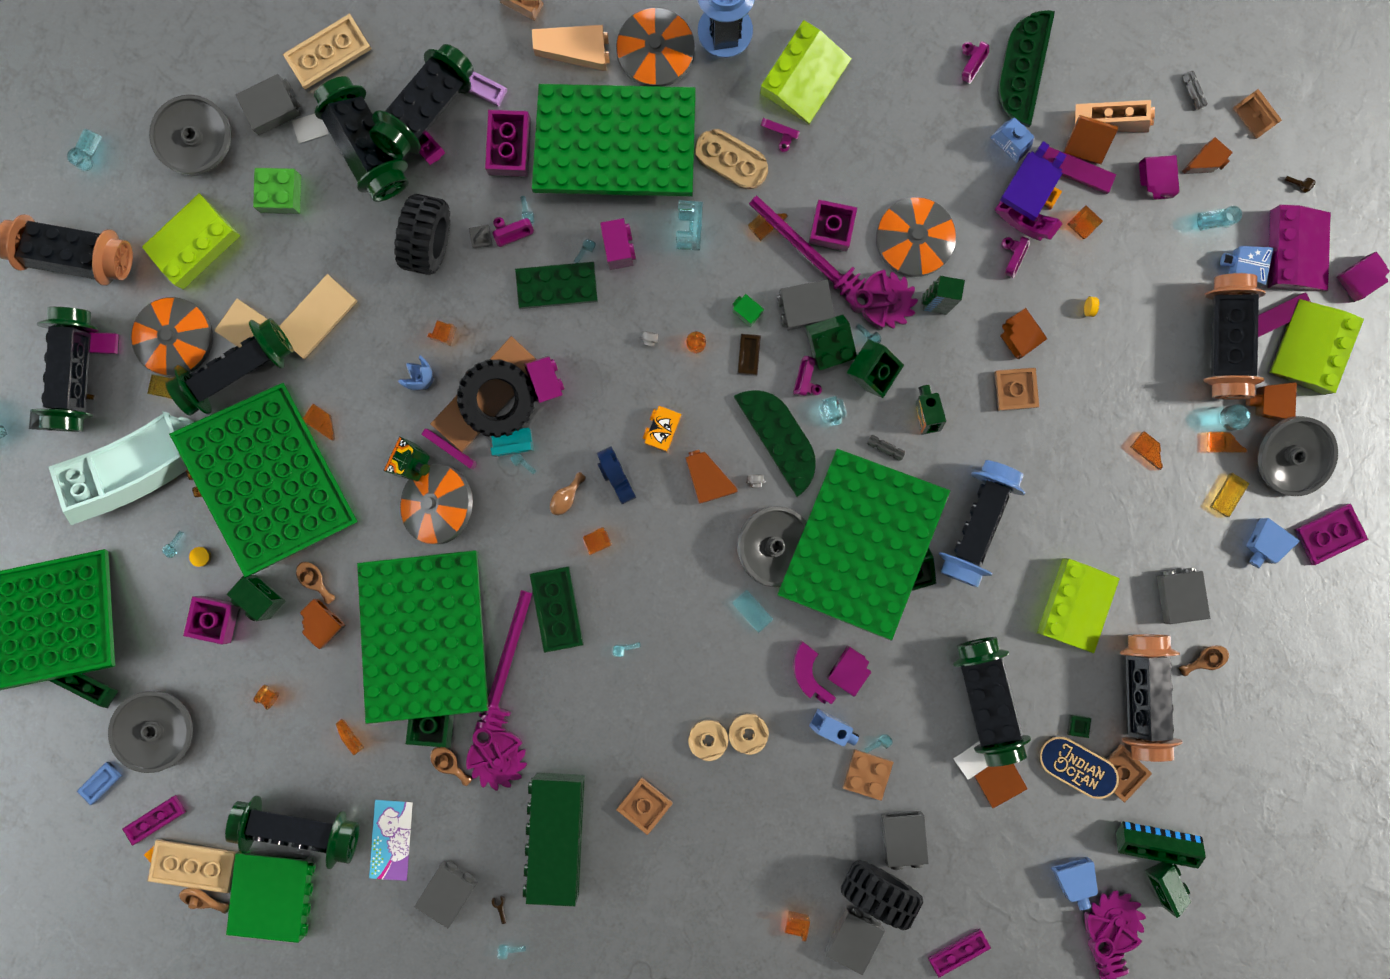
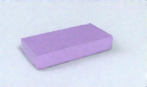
M473 72L469 78L471 82L469 93L499 107L507 92V88Z

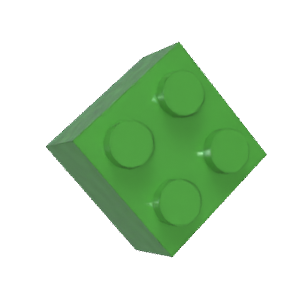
M255 168L253 207L260 213L300 214L301 174L295 169Z

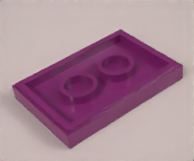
M1346 504L1294 529L1312 565H1317L1369 540L1351 504Z

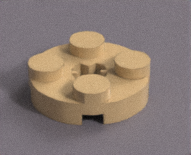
M746 713L739 715L729 726L730 743L738 752L748 755L756 754L765 747L768 741V727L764 720L756 714ZM745 729H752L754 731L752 739H748V737L745 739L743 737Z
M702 720L695 724L688 738L691 752L705 761H713L720 758L726 751L729 741L726 729L718 721ZM706 735L713 736L714 738L710 746H707V743H703Z

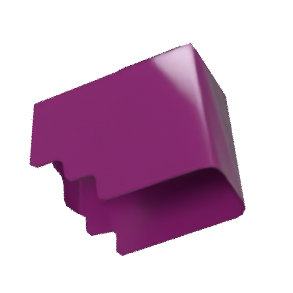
M1177 155L1144 157L1139 162L1140 184L1147 186V191L1153 193L1155 200L1174 198L1180 192Z
M1374 252L1337 276V279L1352 300L1356 302L1388 282L1386 275L1390 271L1380 255Z
M847 645L827 678L855 697L871 674V671L867 669L869 661L865 659L864 655Z

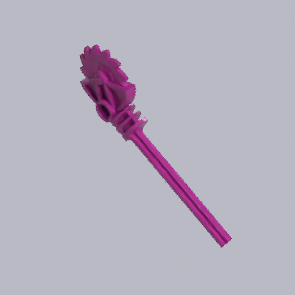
M758 196L754 197L749 203L756 212L833 282L834 290L840 289L841 296L847 295L845 300L850 304V308L856 313H862L866 321L872 326L882 330L886 324L894 329L895 322L904 325L907 323L904 317H911L915 314V311L910 309L918 302V299L911 298L915 287L908 288L905 276L899 280L894 272H891L888 277L886 276V271L881 270L871 275L863 283L866 278L859 280L858 276L860 273L856 276L852 273L855 269L854 267L846 274H841ZM857 298H863L865 305L860 304Z
M524 590L520 592L488 697L489 711L479 713V717L482 720H478L473 732V743L468 750L466 760L467 770L474 768L472 778L475 779L480 776L481 786L484 788L488 782L495 791L499 789L498 784L510 788L511 783L509 780L521 779V774L517 772L527 766L526 762H520L526 752L525 749L518 751L519 746L523 744L521 739L515 734L506 731V728L502 726L503 723H508L504 717L510 716L511 712L499 708V702L533 594ZM480 732H486L489 737L482 741L478 739L477 735Z
M1115 890L1108 898L1102 893L1099 905L1094 902L1091 904L1093 913L1085 911L1084 923L1086 931L1090 936L1088 946L1093 952L1095 962H1097L1096 967L1100 970L1098 973L1100 979H1117L1127 975L1129 969L1124 966L1127 963L1125 959H1122L1125 956L1124 953L1135 949L1142 942L1138 938L1137 931L1144 933V927L1139 920H1144L1146 917L1143 913L1136 910L1141 906V903L1129 901L1131 898L1129 893L1119 896V892ZM1104 942V947L1099 950V945Z

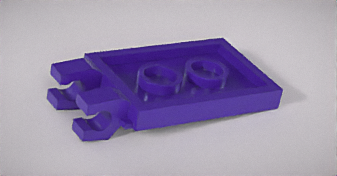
M1042 141L1036 152L1031 151V153L1029 152L1000 199L1001 202L1032 221L1039 215L1063 174L1061 172L1063 169L1059 167L1067 156L1059 152L1053 162H1049L1043 158L1049 147V144Z

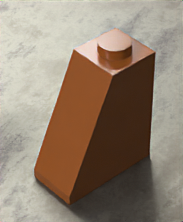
M700 450L689 452V456L685 457L699 504L738 492L735 485L705 452L700 453Z

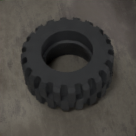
M416 193L409 196L405 201L398 219L394 242L395 260L401 269L425 275L434 274L439 269V265H441L446 252L445 249L450 232L449 205L445 200Z
M489 359L481 363L479 362L471 369H468L459 382L460 385L457 389L459 411L467 425L477 433L480 432L484 436H494L495 438L503 435L509 436L512 435V432L522 429L524 423H528L530 420L529 417L535 408L534 387L529 377L513 363L500 359ZM493 379L507 382L515 394V402L512 409L507 414L499 417L485 414L477 403L478 390L485 382Z
M861 860L853 862L841 885V893L849 902H852L853 905L877 920L900 930L911 928L923 904L922 895L911 886L883 869Z

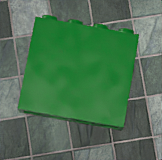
M250 850L245 854L239 851L235 853L226 935L299 943L306 937L309 927L306 924V919L311 910V904L308 902L309 896H311L313 891L311 876L314 875L316 867L315 863H313L314 856H309L307 859L302 860L250 854Z

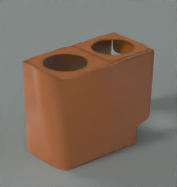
M1027 308L1007 319L1005 324L1002 325L1004 333L1000 337L1016 359L1024 357L1047 340L1046 335Z
M313 599L300 612L304 619L302 621L304 628L302 633L318 649H322L345 626L319 599Z

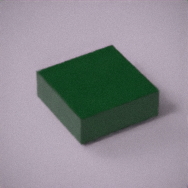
M1070 715L1067 735L1089 738L1092 718Z

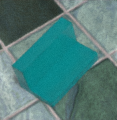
M530 428L516 430L509 436L503 435L499 438L491 436L493 445L491 447V454L494 457L534 451Z

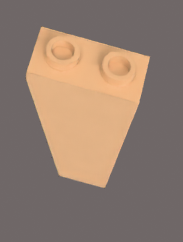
M603 25L532 29L535 56L607 71L606 64L610 63L609 51H605V44H609L608 32H604Z
M1151 100L1076 104L1075 124L1079 115L1118 126L1117 131L1149 132L1150 126L1154 125L1155 107H1151Z

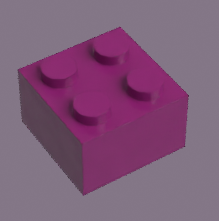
M818 199L808 244L847 252L851 242L857 207Z
M624 218L601 222L610 270L633 266L632 260H636L633 243L629 244V241L632 240L630 225L625 224Z
M545 356L524 364L529 380L534 387L533 391L537 402L541 403L563 395L562 390H564L561 378L556 377L555 371H558L554 359Z
M192 596L183 636L222 645L231 643L239 608L229 601L206 596Z

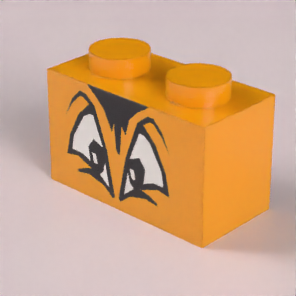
M658 406L657 410L653 409L650 420L653 421L650 428H646L643 435L645 444L668 453L681 419V414Z

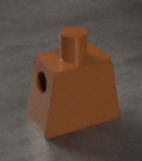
M1297 383L1259 387L1256 389L1255 398L1245 400L1246 406L1255 407L1256 416L1271 420L1282 421L1295 417Z

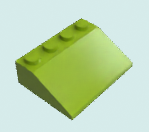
M803 20L763 81L760 94L802 121L810 124L852 58L821 30Z
M198 193L151 237L142 248L175 286L184 289L236 241L240 235Z
M1299 299L1269 373L1322 395L1336 393L1364 318L1344 310Z
M1062 558L1037 634L1095 653L1120 578L1075 560Z

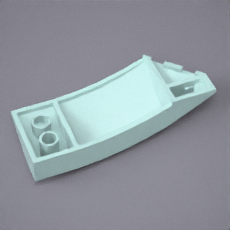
M162 411V415L145 426L109 445L49 466L62 511L70 525L131 503L187 471L188 469L169 434L194 423L195 420L181 416L177 418L171 416L170 413Z

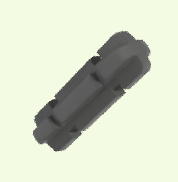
M1189 71L1183 75V79L1188 84L1187 89L1192 100H1195V108L1199 110L1207 106L1208 103L1206 98L1202 96L1204 94L1198 80H1195L1197 78L1195 72Z
M871 435L868 439L867 444L869 446L877 447V450L889 456H894L893 458L899 461L903 459L905 455L904 450L896 449V446L884 440H879L875 435Z

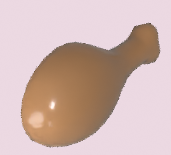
M581 472L576 474L575 479L569 486L559 489L553 495L550 502L552 514L562 515L571 508L578 486L586 479Z
M310 562L299 563L296 568V576L299 582L308 589L318 591L326 604L334 601L335 596L330 594L323 585V578L319 568Z
M1218 645L1207 647L1200 653L1196 661L1188 665H1181L1179 670L1183 676H1188L1190 672L1196 669H1219L1228 661L1229 652L1225 647Z
M436 747L431 751V762L439 772L457 776L464 786H467L472 781V777L466 775L459 768L457 758L452 751L444 747Z
M186 888L179 893V898L190 909L212 908L224 914L229 910L227 903H221L212 899L200 889Z

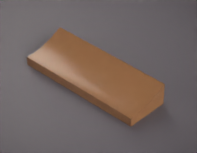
M512 336L490 358L491 360L500 359L511 362L526 375L527 372L524 364L537 360ZM493 379L485 382L480 387L477 393V403L482 412L496 417L515 394L507 382ZM457 395L430 423L461 452L480 434V432L474 431L464 421L458 408Z

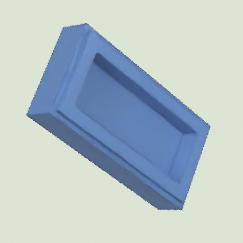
M106 762L77 792L89 805H93L122 775L109 762Z

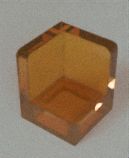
M1085 205L1067 225L1081 238L1086 239L1103 220Z
M437 320L433 333H428L427 337L436 342L451 346L457 328L453 324H446Z
M605 527L583 537L589 550V555L612 546Z
M789 911L785 933L801 936L802 941H806L810 926L809 916Z

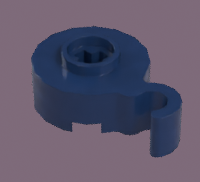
M612 446L597 452L600 460L598 467L605 481H610L621 504L635 499L636 495L623 472Z

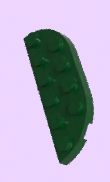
M1044 10L1031 13L1017 23L1007 41L998 84L999 100L1007 115L1011 119L1016 118L1026 127H1030L1032 124L1055 11Z
M759 390L745 391L735 395L734 399L792 491L798 497L810 485L816 468L815 454L809 440L788 407L778 397Z

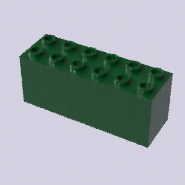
M536 773L528 784V794H531V799L527 804V815H530L529 823L526 824V835H529V839L525 845V856H528L527 864L524 865V877H527L526 885L523 886V897H526V904L576 906L580 884L585 775Z

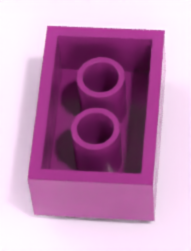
M488 110L485 169L489 175L528 177L531 118L528 111Z

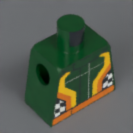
M930 385L920 386L918 388L920 396L916 401V410L921 435L940 432L946 423V418L939 393L932 394Z
M399 436L383 471L400 478L419 481L422 475L425 476L429 473L430 467L427 463L430 456L416 443Z

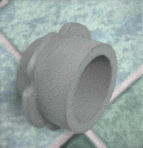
M643 331L642 337H640L645 345L654 346L655 343L659 342L657 333Z
M748 475V481H746V483H750V487H762V483L766 482L764 481V475Z

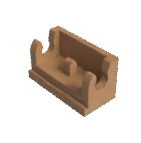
M500 0V3L534 21L544 5L541 0Z
M1259 89L1233 107L1256 139L1282 121Z

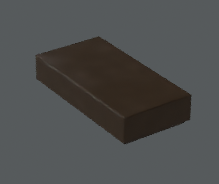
M741 334L737 374L757 376L761 335Z

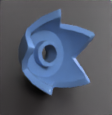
M421 355L419 356L421 365L406 363L411 379H400L398 381L402 386L410 390H426L434 380L429 363Z

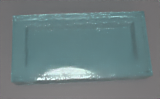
M747 590L732 602L758 633L773 620Z

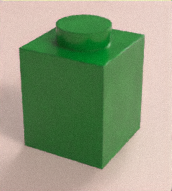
M747 294L743 297L739 296L732 304L734 306L733 313L749 327L755 323L764 311V308Z

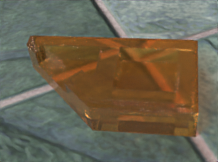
M786 213L777 214L783 220L788 217ZM761 215L748 224V228L760 241L775 229Z
M312 404L303 417L304 422L334 441L335 435L331 415L317 405Z
M1145 431L1141 432L1130 448L1158 470H1161L1163 463H1161L1160 443Z
M1207 432V452L1247 453V449L1242 447L1230 432Z
M343 719L338 721L336 726L341 740L353 755L359 753L364 749V746Z

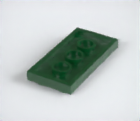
M594 262L515 269L519 309L598 302Z
M570 566L530 574L544 653L584 645Z

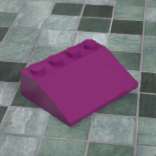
M1279 205L1270 210L1269 247L1273 248L1268 272L1267 288L1328 291L1331 212L1300 205Z

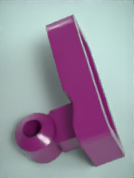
M982 41L979 47L971 42H965L962 45L963 54L971 57L962 72V80L967 83L972 82L989 54V44Z
M765 118L762 119L760 125L783 134L782 142L779 144V149L782 152H787L790 149L792 139L798 140L800 134L798 130ZM783 144L787 146L785 149L782 148Z
M497 217L493 221L496 230L492 234L499 247L529 236L534 232L532 224L527 218L507 226L501 217Z
M1023 236L1020 238V242L1010 237H1006L1002 241L1005 250L1014 252L1005 272L1006 276L1011 278L1015 277L1030 245V239Z
M810 356L802 358L793 390L794 395L806 396L807 393L819 395L822 392L820 385L810 383L816 361L815 358Z

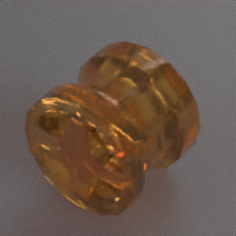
M697 331L690 333L686 340L687 348L692 353L702 352L706 347L705 336Z
M265 684L259 689L253 702L262 704L268 710L277 700L279 693L269 690V686Z

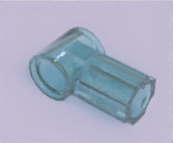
M84 129L75 148L69 150L67 154L68 161L80 171L90 170L93 166L92 157L102 137L91 130Z
M1230 206L1225 209L1202 212L1198 214L1197 224L1200 231L1230 227L1241 220L1242 211L1237 206ZM1227 213L1233 215V221L1227 218Z

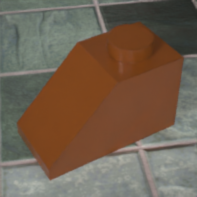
M1214 137L1200 150L1182 172L1184 174L1212 173L1218 168L1222 170L1230 162L1228 158L1233 152Z

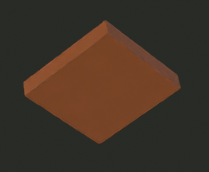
M1079 115L1064 148V153L1102 164L1117 133L1118 126Z
M1014 764L998 767L988 766L974 776L992 808L1028 789Z

